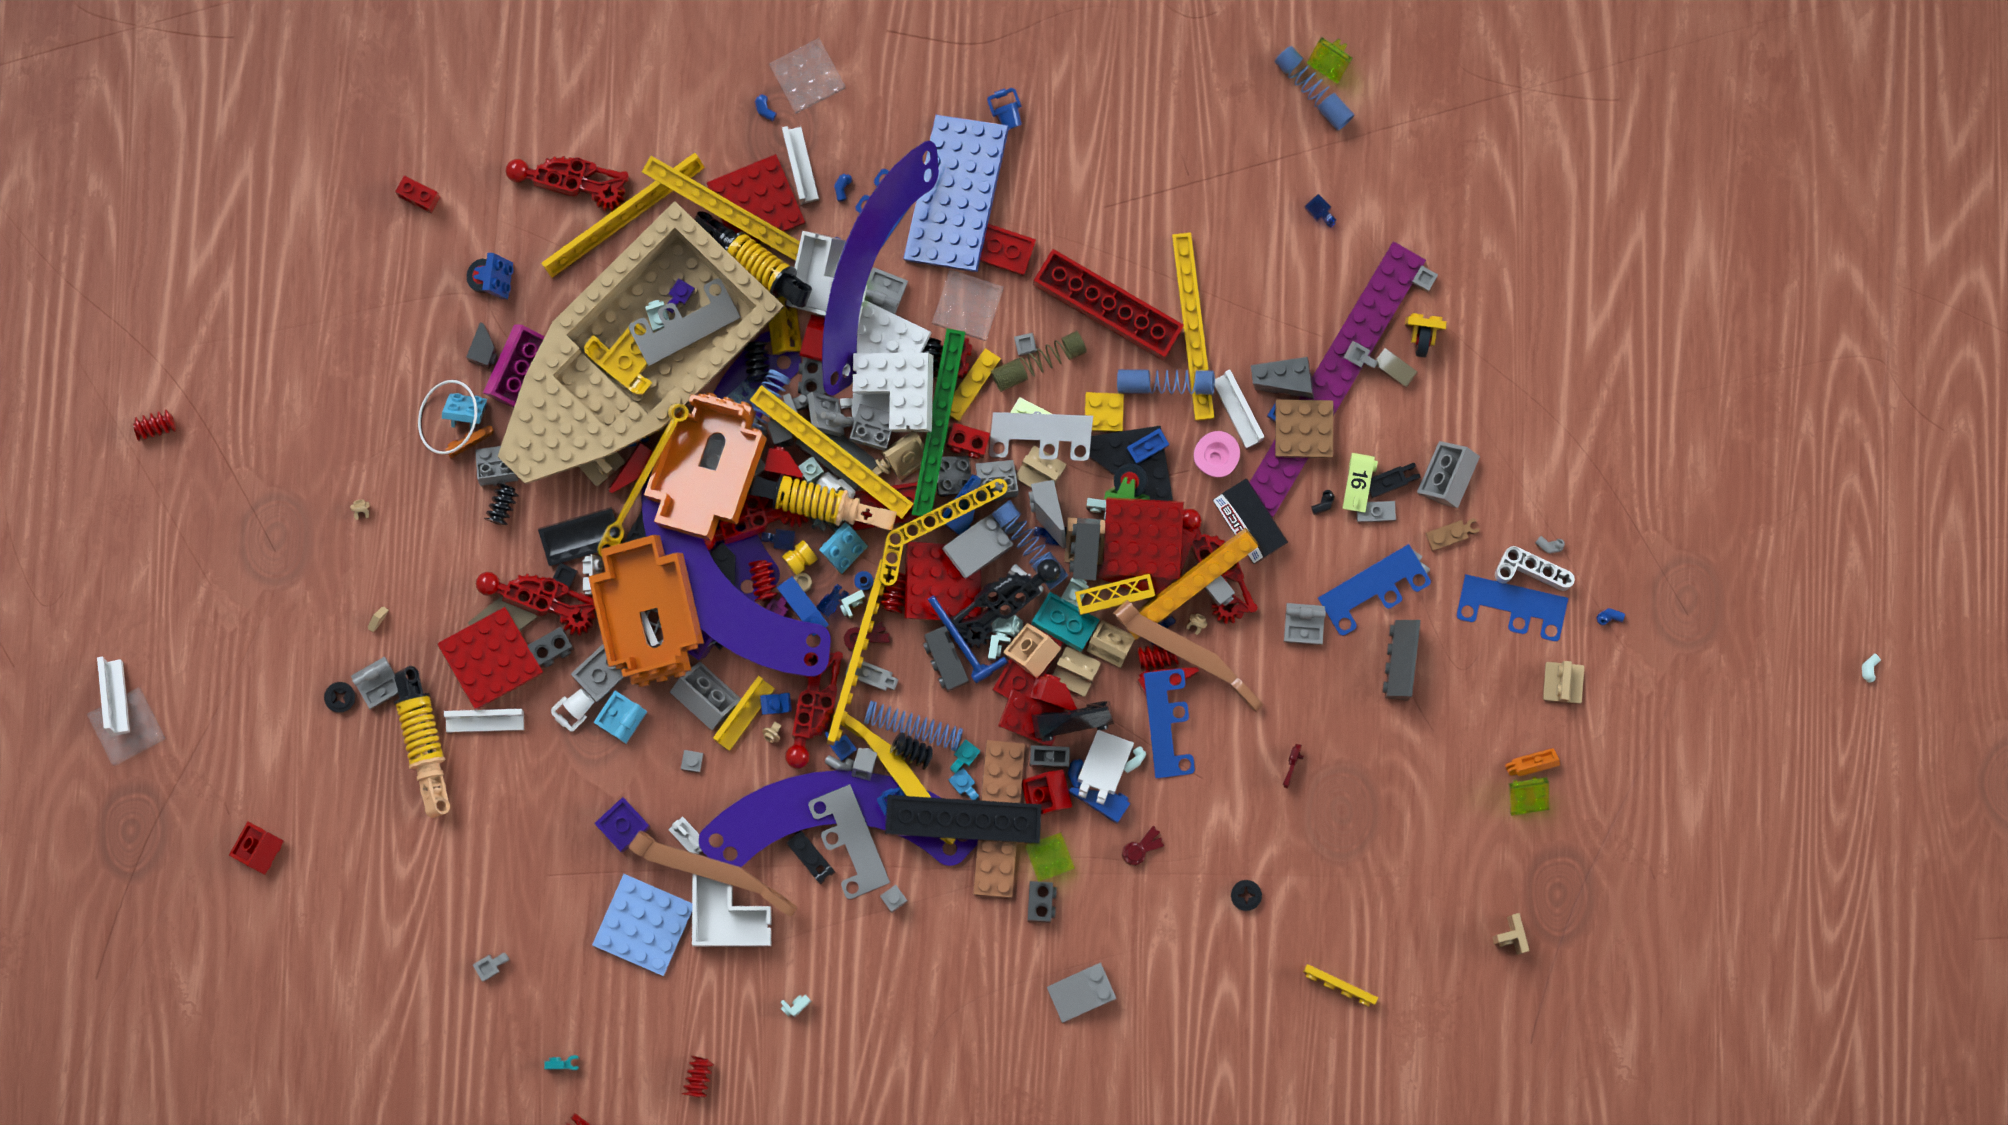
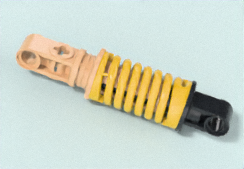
M781 474L777 482L754 476L748 491L750 495L773 499L772 509L774 510L781 507L783 511L790 509L791 513L797 512L798 515L804 514L806 517L811 516L813 519L819 518L821 521L825 520L837 526L842 521L849 522L852 525L855 521H860L892 531L897 514L895 511L860 504L859 498L853 499L848 497V490H839L837 494L835 493V488H831L829 493H827V486H823L822 491H820L821 485L817 484L814 490V483L812 482L806 488L807 482L805 480L799 485V479H795L792 482V478L785 476V474ZM870 509L872 518L868 517V519L865 520L863 512H867V510Z
M408 666L395 674L394 679L400 699L394 701V705L397 708V714L401 716L399 722L403 730L402 735L405 738L404 743L407 745L406 751L410 752L407 756L410 759L409 769H416L418 774L416 778L420 784L425 812L430 818H437L450 810L446 785L443 780L444 773L440 767V763L445 761V757L443 756L441 743L437 742L439 736L435 735L438 730L433 728L436 726V722L431 721L434 719V715L428 714L433 711L430 693H423L417 668Z

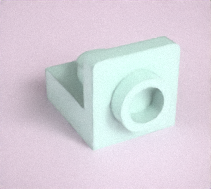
M655 300L648 303L649 306L645 307L653 332L664 328L658 315V309L665 306L663 301ZM665 309L663 311V317L666 320H669L667 310Z
M814 457L809 458L798 466L807 484L810 482L815 484L824 474V471Z
M1088 498L1086 509H1090V512L1093 513L1105 511V520L1106 500Z
M1072 577L1061 598L1078 607L1075 592L1089 589V586L1086 585L1087 582L1083 579H1073ZM1085 594L1080 595L1081 601L1083 600Z
M862 590L841 600L842 605L840 609L844 616L848 615L850 619L853 618L849 607L853 606L855 608L863 604L862 600L865 599V595Z
M1015 614L1009 619L998 618L993 621V630L991 632L994 634L1004 633L1015 638L1023 628V621Z
M996 633V635H992L988 660L996 661V656L1000 657L1002 645H998L999 642L1010 644L1011 638H1008L1007 634Z
M799 995L792 1002L794 1005L792 1008L782 1000L780 1002L783 1005L781 1009L788 1017L791 1014L796 1017L811 1000L806 995L803 997Z

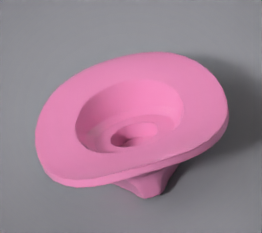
M1214 431L1203 436L1194 450L1196 466L1203 473L1216 478L1230 474L1238 464L1240 457V448L1235 438L1222 431Z

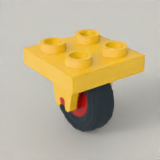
M1412 313L1411 316L1406 317L1405 325L1413 326L1411 343L1416 345V356L1424 358L1427 356L1430 345H1435L1437 330L1446 329L1447 321H1442L1443 317L1431 316L1429 319H1425L1423 314Z

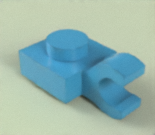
M964 768L948 779L960 795L966 792L971 800L980 798L972 788L975 781Z

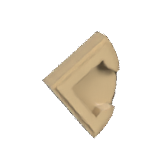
M381 607L373 615L368 629L374 632L382 623L389 610Z

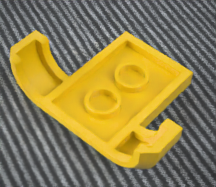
M636 324L634 327V332L637 335L641 336L646 333V330L639 324ZM629 327L610 350L594 335L584 345L585 354L635 395H643L653 384L649 379L641 375V372L648 364L635 342Z

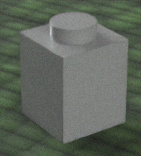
M1221 575L1204 588L1218 606L1221 604L1226 606L1234 599L1232 597L1235 593Z
M858 748L851 776L870 781L877 752L869 748Z
M896 885L880 896L891 913L908 902Z

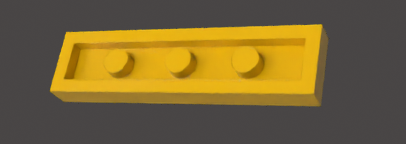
M986 348L983 350L954 393L950 417L958 422L992 374L991 370L995 369L1000 362V357Z
M1309 964L1303 970L1306 973V978L1315 982L1317 979L1324 982L1323 986L1334 990V988L1342 990L1341 994L1348 998H1352V996L1359 998V1003L1367 1007L1370 1004L1375 1005L1378 997Z

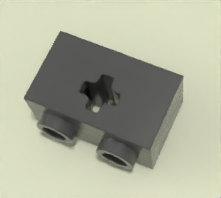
M1031 745L1030 767L1068 769L1070 747Z

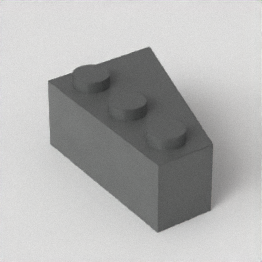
M1308 357L1251 365L1255 390L1289 394L1295 397H1307L1314 400Z
M1077 518V524H1073L1072 535H1076L1075 542L1071 543V554H1074V561H1070L1069 572H1073V579L1096 580L1100 519Z
M945 625L925 634L923 646L926 653H931L933 660L930 662L934 671H939L941 677L938 680L942 689L946 688L947 692L968 684L969 680Z

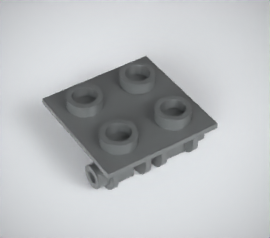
M969 456L942 457L937 483V493L940 497L958 494L970 479Z

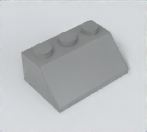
M1439 441L1417 493L1443 505L1458 508L1480 456L1468 447Z
M699 661L691 668V671L685 673L686 676L678 679L670 693L706 726L714 730L734 710L741 698Z

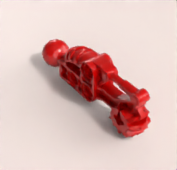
M553 156L552 159L546 158L543 164L537 165L536 170L529 168L528 164L521 159H513L506 166V176L513 182H522L526 179L532 180L535 187L568 196H577L580 192L592 194V201L597 202V208L603 206V211L605 212L608 207L613 212L614 206L617 208L621 206L619 202H624L625 200L623 197L625 194L623 186L629 181V175L626 171L618 172L600 168L595 163L579 157H569V159H566L565 156H562V158ZM575 165L583 167L580 171L573 170ZM597 172L615 179L596 182L586 178ZM553 177L559 179L556 184H551L549 180ZM571 182L577 184L574 189H569L567 186ZM610 191H611L612 196H609V198H606L605 195H608V194L610 193Z
M748 495L737 525L721 520L719 523L720 529L715 531L713 540L704 539V542L709 551L714 547L715 542L724 540L726 545L761 534L766 531L767 524L777 520H781L783 524L791 522V527L793 528L795 523H797L798 527H802L801 521L808 523V519L804 514L791 513L790 509L783 511L782 507L776 510L772 508L766 509L770 498ZM751 502L758 504L756 508L748 507ZM756 520H762L764 522L761 526H757L754 524ZM742 525L745 527V530L737 531L735 528Z
M1188 508L1183 511V528L1196 532L1191 550L1197 563H1200L1203 560L1199 555L1201 551H1207L1210 555L1226 541L1219 539L1217 535L1210 536L1206 535V533L1202 535L1199 529L1202 522L1201 515L1195 509ZM1237 562L1235 569L1227 570L1221 576L1226 582L1227 578L1239 583L1246 603L1233 595L1234 599L1227 604V606H1233L1230 613L1227 610H1223L1225 607L1223 604L1220 606L1217 604L1211 605L1212 609H1217L1212 615L1216 616L1219 614L1217 621L1220 622L1224 618L1225 625H1227L1228 619L1234 624V617L1241 619L1244 613H1255L1258 608L1250 592L1247 590L1243 580L1244 574L1239 562Z
M484 572L476 579V588L483 595L490 596L497 593L503 596V602L538 616H545L548 612L560 616V623L565 625V631L571 629V636H573L574 631L577 632L578 636H581V631L587 634L588 628L593 627V624L590 622L595 619L593 598L574 592L567 585L553 578L543 576L539 578L536 574L535 576H529V574L524 576L518 575L515 580L509 581L508 585L500 583L499 578L493 572ZM552 585L554 590L547 592L544 586ZM520 595H526L528 596L529 600L526 602H522L519 600L518 597ZM569 595L586 604L570 606L556 599ZM544 602L547 607L539 609L536 604ZM582 609L580 621H578V623H575L574 621L579 616L580 611Z
M840 651L829 654L828 665L821 674L813 677L804 676L809 681L807 690L802 691L798 698L792 738H795L794 745L789 747L785 754L787 764L794 769H801L809 762L810 754L805 748L806 740L813 739V736H821L822 732L828 729L827 725L832 720L830 716L834 712L837 696V678L843 659V654ZM812 652L806 654L804 657L805 664L811 666L809 661H812L813 658H816L818 662V656ZM833 663L831 684L819 692L821 676ZM806 695L811 696L813 699L809 705L802 702V698ZM823 699H830L832 705L825 708L821 705V701ZM806 714L810 719L807 723H801L798 720L799 716Z

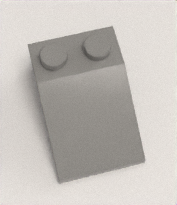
M1054 480L1031 484L1032 491L1028 492L1031 512H1035L1036 519L1062 548H1066L1065 528Z
M990 514L942 549L966 579L1003 556L1014 544Z
M1101 963L1047 987L1062 1023L1116 999Z

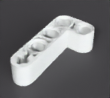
M1511 546L1505 551L1495 571V578L1499 583L1509 582L1516 570L1561 591L1568 590L1575 581L1574 575L1570 571L1516 546ZM1508 553H1515L1517 560H1510ZM1525 561H1532L1534 563V568L1530 569L1526 567ZM1543 569H1549L1552 576L1546 577L1543 574ZM1500 570H1507L1509 577H1502ZM1564 577L1567 578V580H1566L1567 583H1566V584H1563V580H1562V579H1563Z

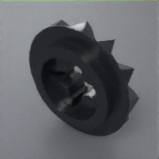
M335 682L325 691V704L330 710L343 713L351 709L355 703V692L349 684ZM335 691L339 694L345 693L343 697L345 703L341 701L335 702L337 699Z
M1251 880L1239 881L1231 891L1232 903L1239 910H1253L1260 904L1262 899L1260 887ZM1245 887H1247L1249 894L1255 895L1248 898L1247 904L1243 897H1238V895L1244 893Z

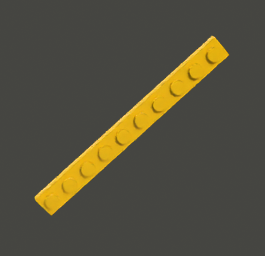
M693 153L674 167L675 170L689 178H692L705 168L696 153ZM655 180L541 264L549 276L553 278L673 190Z
M649 157L642 173L796 261L800 241L655 157Z
M1190 232L1172 234L1192 393L1196 370L1208 371ZM1194 391L1192 401L1195 421L1214 419L1212 394L1202 395L1196 394Z
M762 385L750 399L757 407L891 511L897 512L896 515L901 519L913 505L910 500Z
M880 559L827 739V744L833 746L835 741H840L842 730L839 729L840 724L846 721L848 712L845 711L846 704H851L853 694L850 693L852 686H856L858 675H855L857 668L861 669L864 657L860 656L862 650L867 649L869 639H866L867 632H872L874 621H871L872 615H877L880 603H876L878 596L882 597L885 585H882L879 580L882 559ZM884 565V569L888 568V572L886 575H883V578L887 579L890 567Z

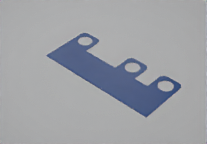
M1408 544L1318 597L1322 606H1325V610L1338 633L1346 635L1357 627L1355 620L1349 612L1352 608L1376 594L1386 608H1392L1402 601V596L1395 586L1396 582L1406 577L1412 589L1418 592L1429 586L1431 580ZM1416 574H1422L1425 577V583L1422 586H1416L1413 583V577ZM1394 591L1397 595L1396 601L1393 603L1386 602L1384 598L1385 593ZM1342 618H1348L1351 621V627L1348 630H1342L1339 627V621Z
M1465 574L1457 618L1474 622L1479 605L1510 611L1511 616L1508 625L1510 631L1521 634L1527 633L1530 618L1536 617L1543 619L1541 637L1551 641H1558L1562 631L1568 598ZM1466 605L1471 606L1474 610L1473 615L1469 618L1464 617L1461 613L1462 608ZM1521 617L1525 620V627L1519 630L1513 626L1515 618ZM1548 625L1556 626L1557 634L1554 637L1546 635L1545 628Z

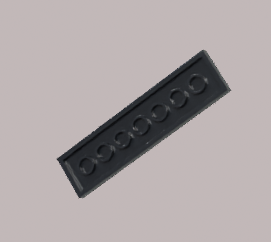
M887 795L885 834L1040 843L1041 804Z

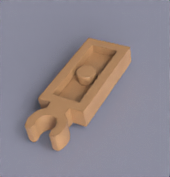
M1470 519L1465 525L1460 520L1427 532L1426 537L1432 552L1468 539L1467 533H1478L1480 531L1479 528L1472 529L1470 526L1471 523L1476 522V519Z

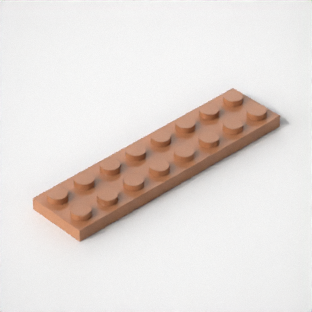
M986 740L981 801L1020 803L1025 751L1024 743ZM977 841L973 895L1012 898L1017 842Z

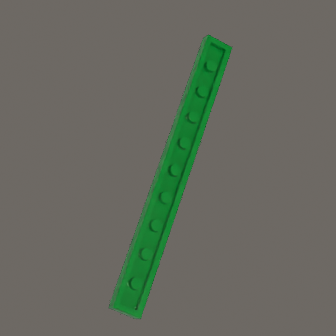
M948 328L946 330L932 404V432H927L912 516L921 517L933 510L966 334L965 331Z

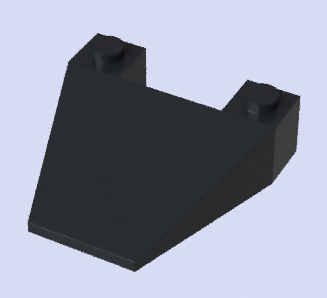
M1110 701L1086 704V708L1061 713L1046 712L1031 715L1035 738L1042 739V741L1054 740L1053 736L1096 727L1097 730L1108 729V725L1114 724Z

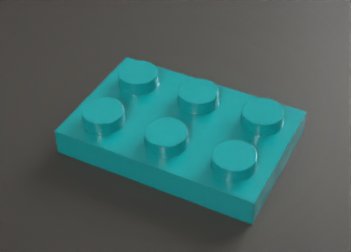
M1049 592L1031 625L1082 652L1100 619L1089 613L1080 615L1077 606Z

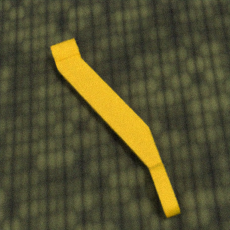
M676 403L669 407L668 415L671 420L632 489L617 520L606 528L597 550L601 557V549L604 545L614 546L621 543L624 536L622 523L678 421H684L688 417L689 413L686 406ZM677 407H680L683 412L679 418H676L674 415V410ZM613 527H617L620 530V535L617 538L610 536V530Z
M847 714L845 723L841 722L840 725L856 736L863 738L870 748L877 752L878 759L906 796L931 797L907 763L902 759L901 755L895 756V749L890 753L891 745ZM940 838L949 845H952L956 840L953 838Z

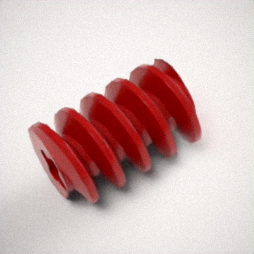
M165 409L163 416L157 411L156 418L150 413L148 420L142 415L141 422L135 417L133 423L138 441H140V436L146 440L148 433L152 438L155 437V432L161 436L163 430L169 434L170 427L176 432L173 416L167 409Z
M759 560L748 563V566L753 567L749 570L750 574H755L751 577V581L756 582L752 585V588L758 589L754 592V596L759 597L755 602L767 601L778 595V592H772L777 587V585L771 584L775 577H769L774 572V570L768 569L769 566L773 565L772 562Z
M898 572L896 582L891 586H885L884 589L888 593L882 595L886 600L881 601L880 604L885 607L882 608L884 610L903 614L898 608L905 606L901 602V599H905V595H903V592H905V574ZM891 576L892 578L887 579L886 582L888 583L889 580H893V576Z
M1156 644L1153 645L1152 651L1149 646L1145 647V652L1141 647H1138L1140 669L1144 666L1148 670L1150 664L1156 669L1157 663L1164 668V663L1167 662L1171 666L1172 660L1179 665L1177 655L1161 647L1159 649Z
M691 1056L695 1061L689 1062L693 1069L687 1070V1073L692 1076L685 1078L690 1084L683 1086L688 1092L682 1094L697 1098L706 1097L707 1094L702 1092V1090L709 1088L704 1082H710L706 1075L712 1074L708 1067L714 1066V1064L708 1059Z

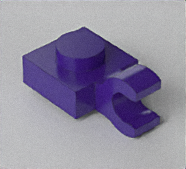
M678 278L668 293L672 299L667 304L674 303L676 307L679 303L685 305L695 291V288ZM672 308L666 309L672 314L674 313V310Z

